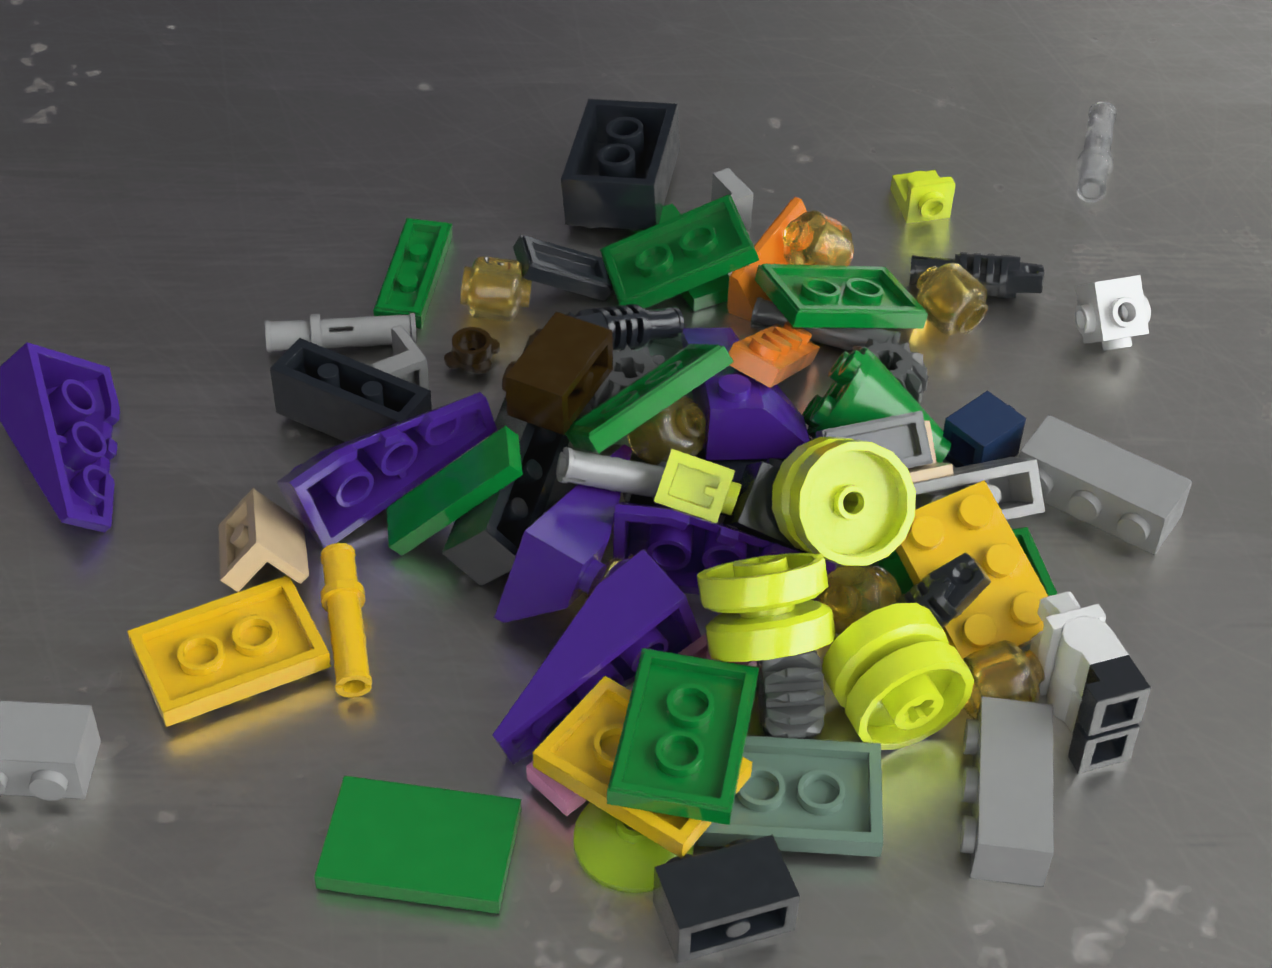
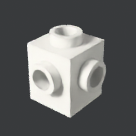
M1141 275L1075 286L1078 305L1075 308L1074 318L1077 330L1082 334L1084 344L1101 342L1103 351L1132 346V336L1149 334L1148 322L1151 317V309L1148 299L1143 295Z

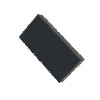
M520 235L513 246L523 279L606 301L613 291V286L602 257L526 235Z

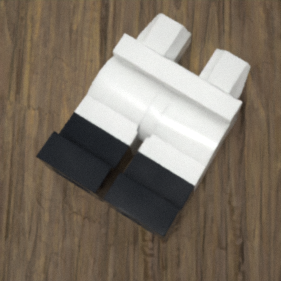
M1071 592L1044 597L1040 600L1037 612L1044 624L1043 631H1040L1031 639L1029 649L1035 660L1031 686L1038 697L1047 695L1046 703L1053 705V715L1064 721L1073 735L1068 752L1071 763L1077 773L1080 774L1131 760L1140 729L1138 723L1142 722L1151 691L1150 685L1113 630L1105 623L1106 615L1099 604L1081 608Z

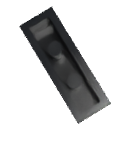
M299 338L270 367L276 413L344 442L432 410L431 390L302 338Z

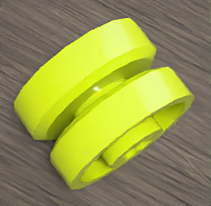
M818 437L798 446L782 462L773 483L772 510L781 533L795 548L807 553L821 554L825 560H830L844 566H867L888 557L906 539L915 517L916 491L907 467L892 451L869 441L844 437Z
M788 553L759 556L717 565L697 574L702 606L711 611L722 613L705 625L708 651L711 659L723 662L770 660L813 651L831 644L836 639L832 609L824 603L811 600L829 587L825 558L821 554Z
M896 603L870 612L847 627L833 641L823 657L822 673L824 674V679L840 706L845 707V713L855 731L864 743H881V750L900 749L918 743L941 730L963 709L971 697L974 679L968 666L956 648L949 645L944 630L930 609L917 603Z

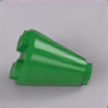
M865 347L859 351L855 349L851 354L844 351L839 356L828 374L833 383L823 397L818 394L815 395L802 414L805 424L808 425V435L816 439V432L922 410L924 420H930L937 462L942 463L952 444L951 441L943 437L944 431L875 354Z

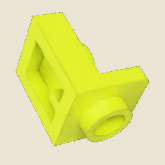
M936 170L914 171L912 173L892 175L890 190L906 223L950 218L956 184L952 177L939 178Z
M671 449L654 502L717 523L720 513L732 515L742 484L732 481L735 473L733 469Z

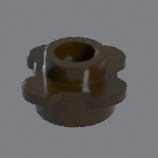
M478 327L460 329L452 337V350L444 355V363L451 369L460 367L466 372H474L476 374L487 373L492 369L491 359L493 355L500 351V343L498 340L491 338L490 334L484 329Z

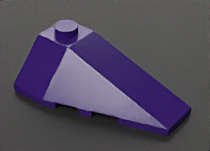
M730 327L684 328L681 333L683 348L689 344H711L724 346L729 353L733 343L740 341L739 337ZM729 365L692 390L706 460L784 459L798 446L810 441L804 417L777 384L769 388Z
M26 342L0 366V422L61 523L105 533L112 527L115 480L110 475L109 470L110 460L117 455L118 445L116 441L112 440L113 426L120 418V406L110 367Z
M481 392L320 451L306 462L296 466L290 473L278 480L277 484L291 512L304 524V527L324 549L326 546L342 540L497 431V427L487 398Z
M623 444L610 457L630 460L633 449ZM578 484L526 529L494 618L502 623L558 611L568 608L583 592L589 595L592 594L606 571L607 566L601 562L610 538L614 522L615 504L619 503L621 492Z
M631 502L615 504L613 566L624 559H631L644 549L684 594L700 595L697 574L705 569L759 556L804 553L719 522L714 523L668 506ZM825 560L829 587L811 600L819 601L831 608L836 564Z
M644 549L631 559H624L618 562L609 570L606 578L596 586L492 736L513 765L531 755L604 676L624 687L633 683L642 648L678 654L701 637L686 595Z

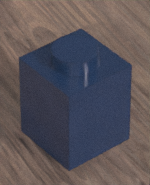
M987 390L945 418L943 437L952 443L945 460L958 468L1017 456L1026 417Z

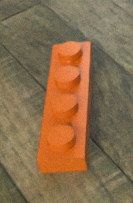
M785 322L784 326L777 323L733 343L729 355L734 362L730 366L771 388L811 365L820 346L810 341L812 334L804 328L792 327L789 322Z

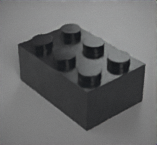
M588 99L561 177L565 225L584 226L587 228H620L638 231L646 230L659 224L680 150L678 104Z

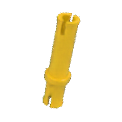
M334 543L326 546L321 551L320 558L325 586L320 592L321 604L329 616L336 692L343 697L354 698L367 694L372 688L361 611L366 602L364 586L357 579L355 549L346 543Z

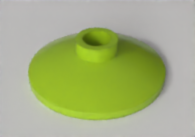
M590 802L579 815L573 835L575 855L583 870L596 882L612 890L625 893L653 891L654 867L665 864L670 859L676 857V855L638 831L627 829L628 825ZM694 845L686 854L693 855Z

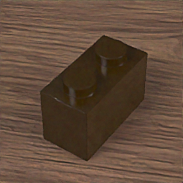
M555 312L542 329H537L534 332L529 346L517 361H512L507 366L504 372L502 389L506 392L507 415L565 435L613 370L612 330Z

